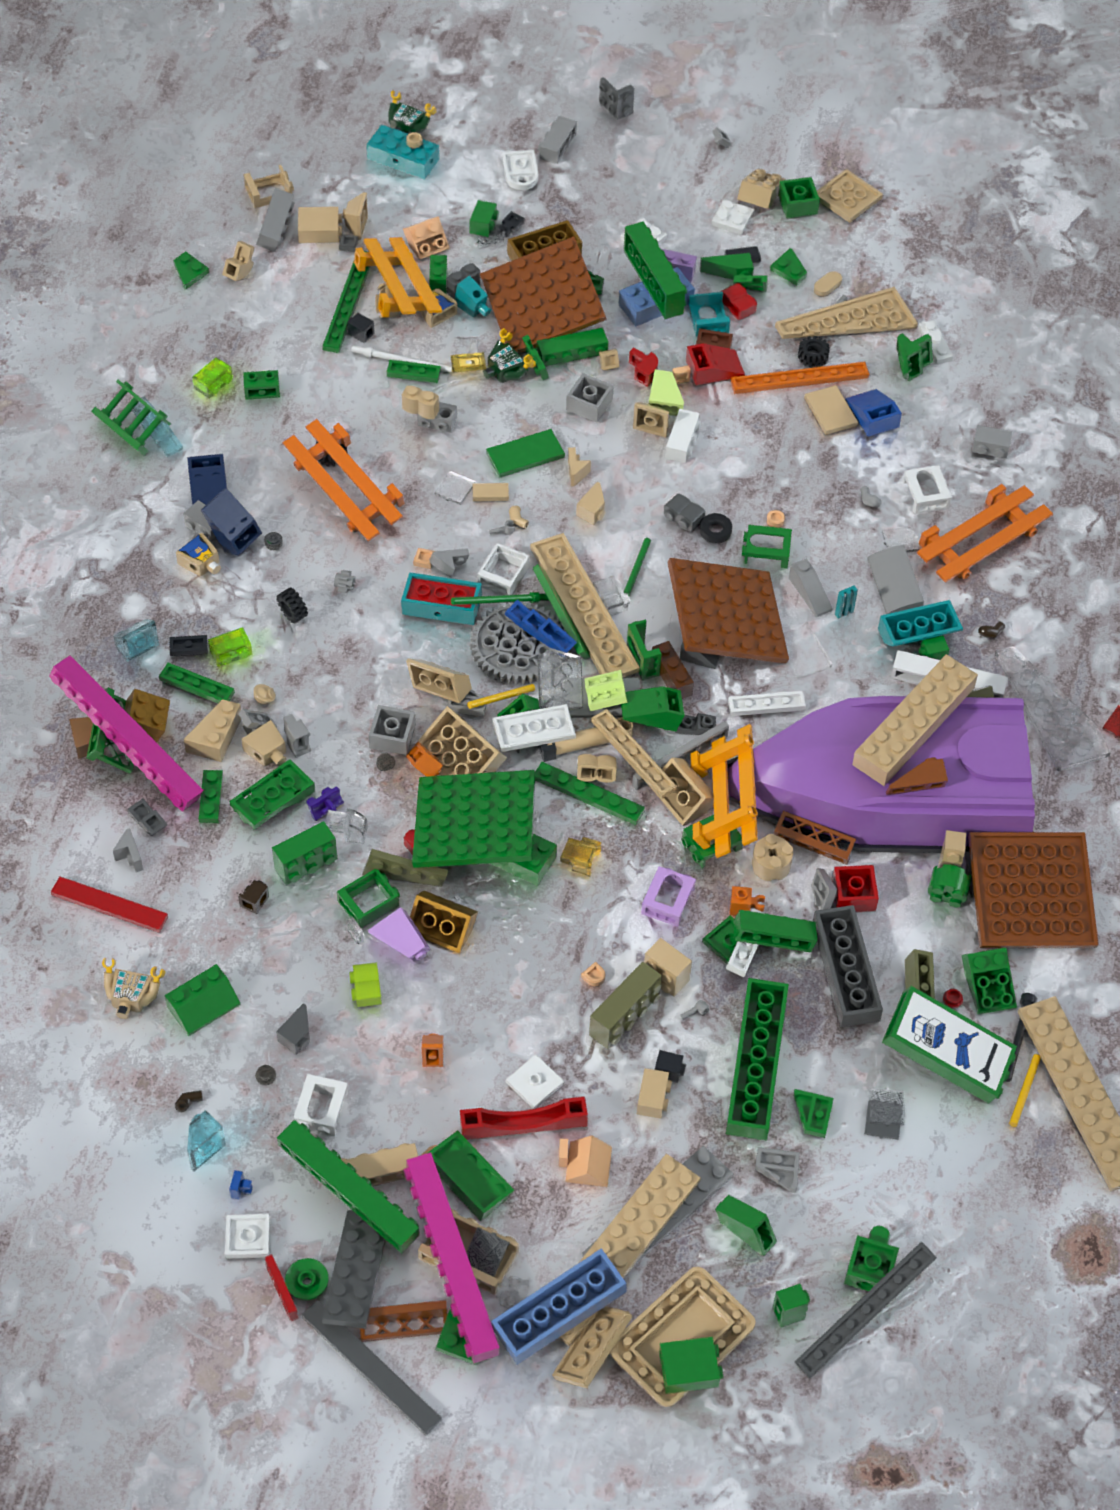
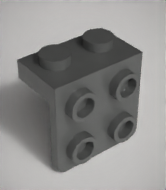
M604 77L600 78V104L617 120L632 114L634 87L630 84L616 90Z

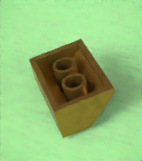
M424 890L416 895L410 918L425 940L460 953L473 930L478 911Z

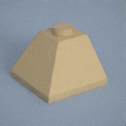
M366 192L349 201L342 213V218L345 219V226L354 236H358V240L362 239L368 219Z
M636 402L634 405L633 429L666 438L669 412L651 404Z

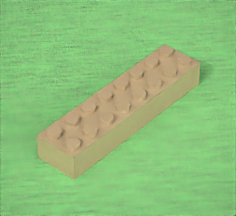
M946 654L855 751L852 765L885 786L975 688L978 674Z

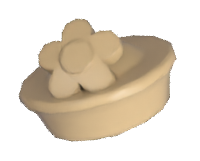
M264 684L254 687V698L257 702L269 704L275 700L276 695L273 688Z

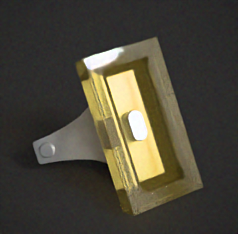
M477 339L472 340L468 353L450 355L453 372L486 369L484 352L478 351Z

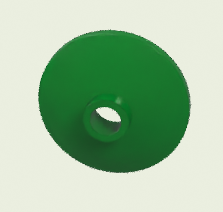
M304 1258L294 1262L288 1268L285 1275V1284L289 1293L301 1300H311L319 1297L326 1290L329 1282L326 1267L318 1260ZM305 1280L311 1281L308 1285H305L303 1282Z

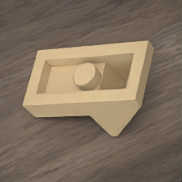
M575 447L568 448L571 486H575L590 473L591 461H580V456L576 454Z

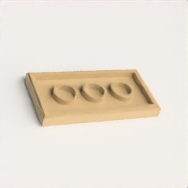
M608 1306L596 1312L575 1338L552 1374L555 1380L588 1388L631 1320L632 1315L630 1312Z

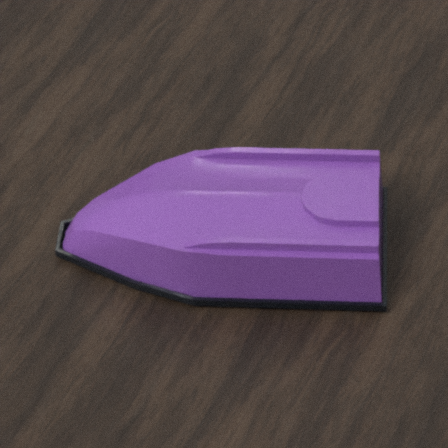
M907 696L848 698L813 711L753 749L758 817L777 825L782 812L786 811L855 838L856 842L852 850L857 852L941 853L946 830L966 833L965 852L970 851L968 839L970 832H1033L1035 801L1032 793V773L1027 728L1023 711L1024 700L1022 698L966 697L885 786L852 765L854 754ZM738 757L727 761L729 804L740 809ZM931 757L943 758L948 778L945 787L886 795L889 785L926 759ZM785 817L782 826L789 829L794 827L795 823L792 819ZM806 825L800 828L803 835L808 836L814 833L810 826ZM828 833L818 835L820 841L829 842L832 840ZM846 840L836 842L837 846L847 849L850 844Z

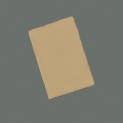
M837 385L805 394L804 399L825 435L858 425V421Z

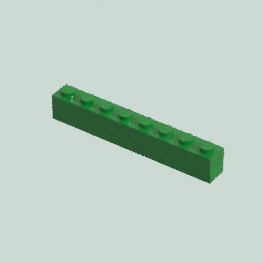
M294 1120L277 1136L278 1146L402 1254L420 1236L417 1221L412 1217L407 1218L403 1214V1210L396 1203L392 1205L381 1190L376 1191L372 1187V1183L365 1176L361 1178L356 1173V1169L350 1163L345 1164L335 1150L332 1149L330 1151L319 1136L314 1137L304 1123L299 1124Z

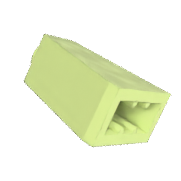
M655 370L649 404L668 411L669 415L677 416L679 409H684V401L674 375L670 371Z

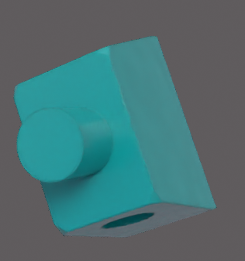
M470 275L457 284L455 295L457 307L471 317H476L480 313L487 317L491 313V309L486 305L487 293Z

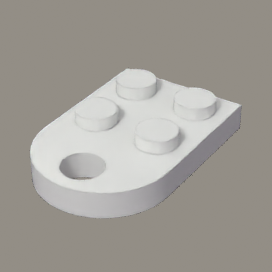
M534 150L502 152L507 184L517 190H527L534 187L538 182V169Z

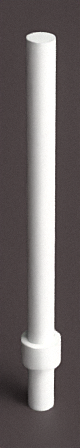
M353 345L351 350L354 353L364 354L365 357L369 358L373 356L387 360L441 366L442 372L452 373L453 370L452 366L378 351L368 346L364 348Z

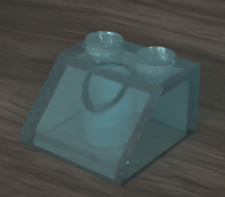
M149 619L138 622L113 636L116 649L127 662L159 645L156 623L154 620Z
M206 1110L201 1114L195 1115L189 1123L187 1153L191 1170L195 1172L226 1145L222 1125Z

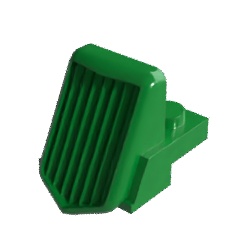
M903 333L898 335L896 349L904 379L910 381L923 374V367L933 363L932 337L927 333L912 342Z

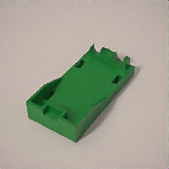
M289 759L229 802L233 811L237 812L240 819L245 824H249L254 831L283 809L297 804L315 792V783Z

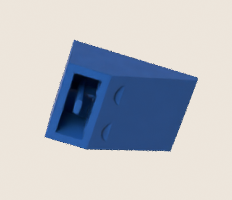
M878 389L845 398V401L868 437L900 426L902 415L894 400Z

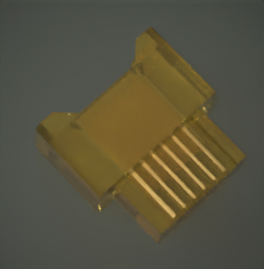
M568 837V841L560 856V862L571 865V871L590 877L592 874V861L595 856L600 855L602 842L582 837L581 841Z

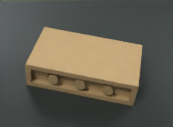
M451 1209L466 1252L477 1227L490 1233L494 1232L496 1236L510 1242L495 1277L471 1267L478 1288L496 1295L519 1253V1244L514 1238L510 1236L504 1237L498 1234L495 1229L491 1227L485 1228L479 1225L476 1220L472 1218L466 1219ZM428 1238L425 1244L422 1243L418 1249V1259L437 1267L439 1262L437 1257L433 1258L430 1250L432 1242Z

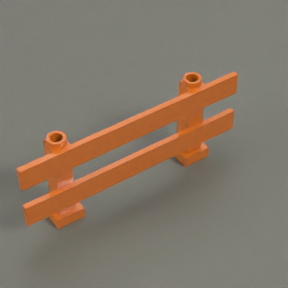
M317 419L305 426L318 442L309 450L304 447L295 435L282 442L296 459L293 462L295 468L298 471L306 470L349 519V522L346 524L351 532L359 531L369 542L380 534L371 523L382 514L391 525L403 518V515L394 506L396 504L398 507H401L405 504L403 494L393 483L387 486L386 494L380 491L341 447V444L345 447L350 445L351 440L347 431L339 423L333 426L334 432L331 434ZM329 454L372 504L361 511L318 463V460Z
M1000 484L988 492L985 501L989 506L988 508L941 537L938 535L940 529L936 525L922 532L919 540V545L922 549L917 551V554L926 563L938 556L946 564L936 571L937 575L945 583L956 576L959 579L965 580L971 575L970 567L1023 534L1030 538L1035 536L1038 532L1036 526L1053 516V513L1043 504L1026 515L1018 506L1032 498L1034 494L1024 485L1007 496L1005 494L1007 488ZM1003 515L1012 522L1011 525L960 557L951 549V547Z

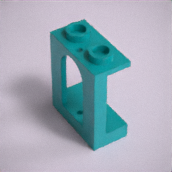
M723 292L689 295L688 308L695 336H698L699 329L729 333L730 318L729 316L726 317L722 302ZM703 307H710L715 311L716 318L700 319L699 310Z

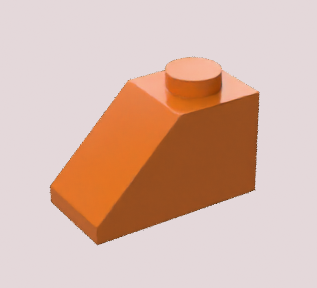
M417 742L406 756L413 767L426 777L437 776L441 772L442 763L420 742Z
M438 1034L423 1035L422 1066L443 1067L444 1036Z

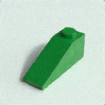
M750 253L700 258V272L731 280H734V275H753L754 266Z

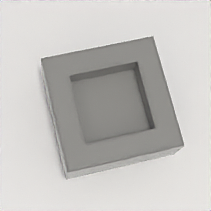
M717 127L712 131L715 136L714 140L719 146L723 145L728 148L732 145L727 133Z

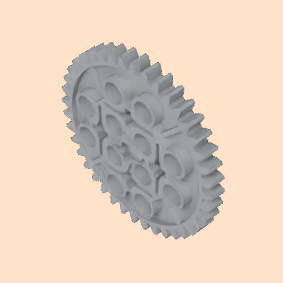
M508 602L506 607L500 604L499 609L492 607V612L487 610L486 616L481 615V620H477V625H474V631L471 632L470 649L472 650L474 661L477 662V666L482 667V672L487 671V676L493 674L494 680L500 677V682L507 679L508 684L512 680L515 685L519 681L525 685L526 680L532 684L533 679L539 682L540 676L546 679V673L552 675V670L557 671L558 666H561L562 661L565 660L563 654L535 639L504 615L510 607ZM530 602L525 606L530 611L534 609L546 620L550 618L564 630L560 620L556 619V615L550 616V610L544 612V607L538 609V604L531 607Z

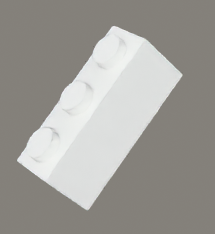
M679 409L666 446L665 459L686 463L687 458L691 457L693 451L692 444H695L697 440L696 431L701 429L700 413Z

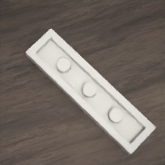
M803 691L728 697L730 716L802 711L806 709Z
M755 908L751 910L752 912L764 913ZM738 941L726 969L744 977L759 944Z

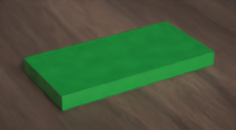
M552 429L486 449V453L499 478L565 458V453Z

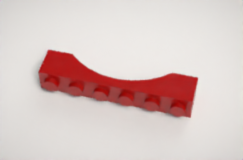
M585 1096L565 1098L544 1107L524 1111H494L484 1108L460 1110L461 1134L467 1140L587 1127L588 1120Z

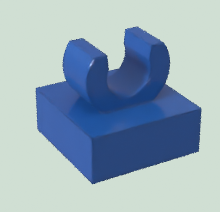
M234 1170L229 1188L232 1199L239 1200L241 1192L244 1194H251L252 1181L244 1179L243 1171Z

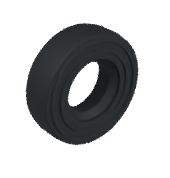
M708 514L700 523L701 536L711 543L725 542L732 534V523L723 514ZM712 524H719L723 527V530L721 532H712L709 527Z

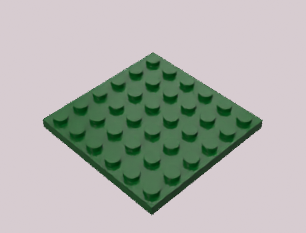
M535 770L419 777L412 858L413 868L532 861Z

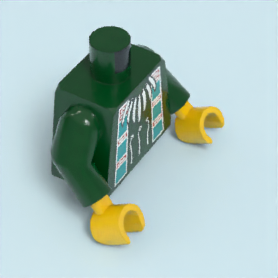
M392 90L391 97L393 101L392 103L390 102L388 111V122L391 128L407 134L424 132L431 120L430 116L436 113L435 106L430 110L431 104L427 103L425 105L426 113L401 102L397 104V101L401 100L402 95L398 92V96L394 97L395 91Z
M504 328L500 331L501 340L497 341L488 356V368L483 370L486 379L495 376L500 383L518 381L526 375L528 368L536 366V362L531 355H526L523 360L509 343L505 344V341L512 339V334L510 332L507 333V330Z

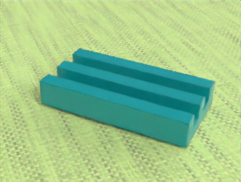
M855 585L839 591L835 615L838 619L841 618L842 614L844 616L848 615V611L850 614L854 612L858 592Z

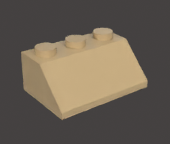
M408 658L406 660L413 688L460 703L472 689L469 675L465 673H460L422 659Z
M672 757L662 768L666 775L676 784L677 790L660 800L682 826L706 814L714 805L713 792L685 759Z

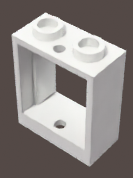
M497 543L479 570L477 583H481L483 588L498 594L513 595L530 567V556L524 552H519ZM499 559L519 567L512 580L491 573Z

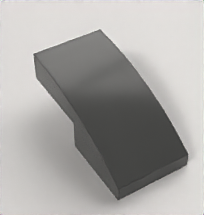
M144 798L127 809L130 816L151 836L168 825L160 814L149 806Z

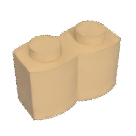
M406 386L402 393V409L411 414H419L426 419H435L439 412V396L430 391H422L415 386Z
M591 754L579 755L577 779L587 782L598 780L606 783L616 781V758L610 755L598 757Z

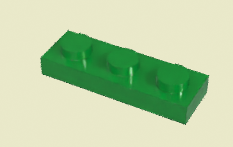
M390 359L386 374L387 377L438 383L441 366Z
M203 770L202 789L204 791L200 798L199 823H219L223 770Z

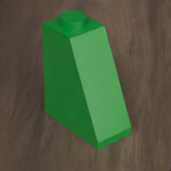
M729 1194L715 1208L720 1223L760 1255L765 1256L777 1242L767 1214Z

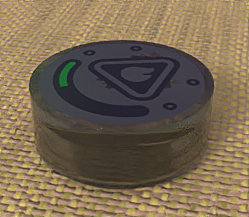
M270 532L264 538L265 546L270 550H277L283 545L282 536L277 532Z

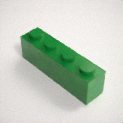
M602 327L537 340V352L546 367L599 356V352L608 350L609 342Z
M739 910L733 921L734 939L739 942L811 953L818 941L816 922L748 910Z

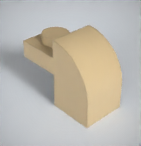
M237 241L234 257L226 259L222 275L235 281L244 279L253 267L254 262L251 260L255 247L243 241Z

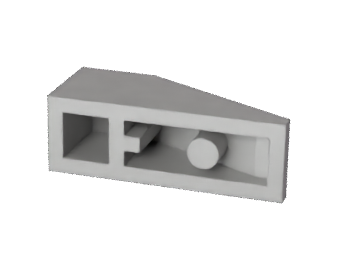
M807 558L791 564L789 580L813 614L818 617L831 612V604L816 571Z

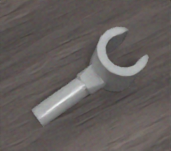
M507 520L503 527L491 529L489 532L490 534L505 532L510 535L515 529V526H513L514 522Z
M700 1000L695 1004L694 1008L680 1016L684 1019L696 1012L703 1016L709 1011V1005Z

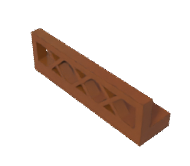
M786 811L782 812L774 830V835L785 839L789 843L848 865L851 851L856 842V839ZM785 817L792 819L795 826L789 829L783 827L782 824ZM806 825L810 826L814 833L808 836L803 835L800 828ZM828 833L832 840L826 843L821 842L818 835ZM841 840L850 842L847 851L839 849L836 842Z
M446 1300L373 1307L370 1309L367 1325L374 1324L379 1330L375 1334L365 1335V1329L360 1328L361 1342L441 1334L443 1327L434 1328L429 1323L433 1318L443 1317V1322H445L447 1317ZM412 1320H418L423 1324L419 1330H412L407 1325ZM391 1322H396L401 1326L397 1332H390L386 1327Z

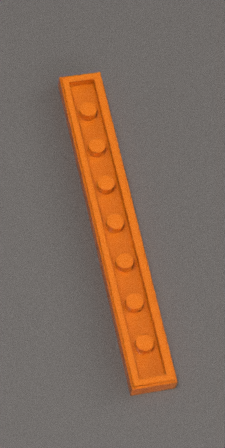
M866 362L731 377V384L734 394L867 379L869 378V371Z

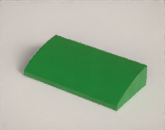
M458 1130L427 1152L432 1154L440 1179L480 1221L490 1215L514 1192V1189Z

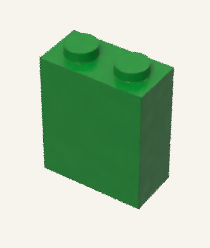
M713 1337L660 1343L659 1356L666 1394L719 1387L720 1379H723V1369L717 1363L719 1347L718 1344H714Z

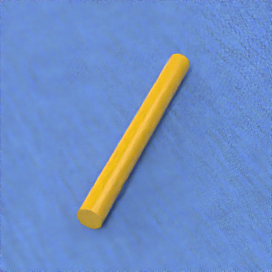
M530 684L469 701L467 706L469 709L533 692L535 691V685Z
M1038 1054L1033 1055L1009 1122V1125L1012 1127H1017L1041 1060Z

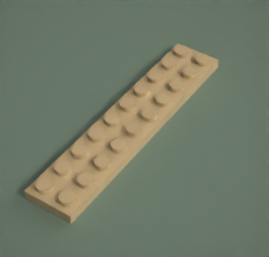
M564 533L531 543V551L539 565L546 571L599 674L621 670L624 678L638 673L640 667Z
M1056 996L1019 1008L1018 1014L1111 1192L1120 1189V1117Z
M666 1153L580 1262L602 1248L622 1278H624L698 1185L701 1177ZM595 1314L560 1336L559 1339L570 1346Z

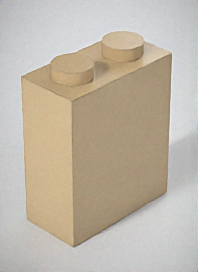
M298 207L299 243L339 242V236L342 235V225H339L342 224V213H339L338 207Z

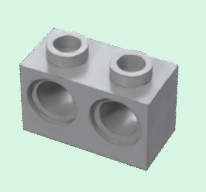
M439 402V412L435 419H426L417 414L418 426L452 433L457 419V406Z

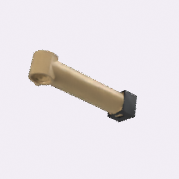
M623 717L618 718L617 721L632 736L633 722L623 720ZM594 727L576 731L575 739L538 745L543 762L555 760L556 755L604 745L610 742Z

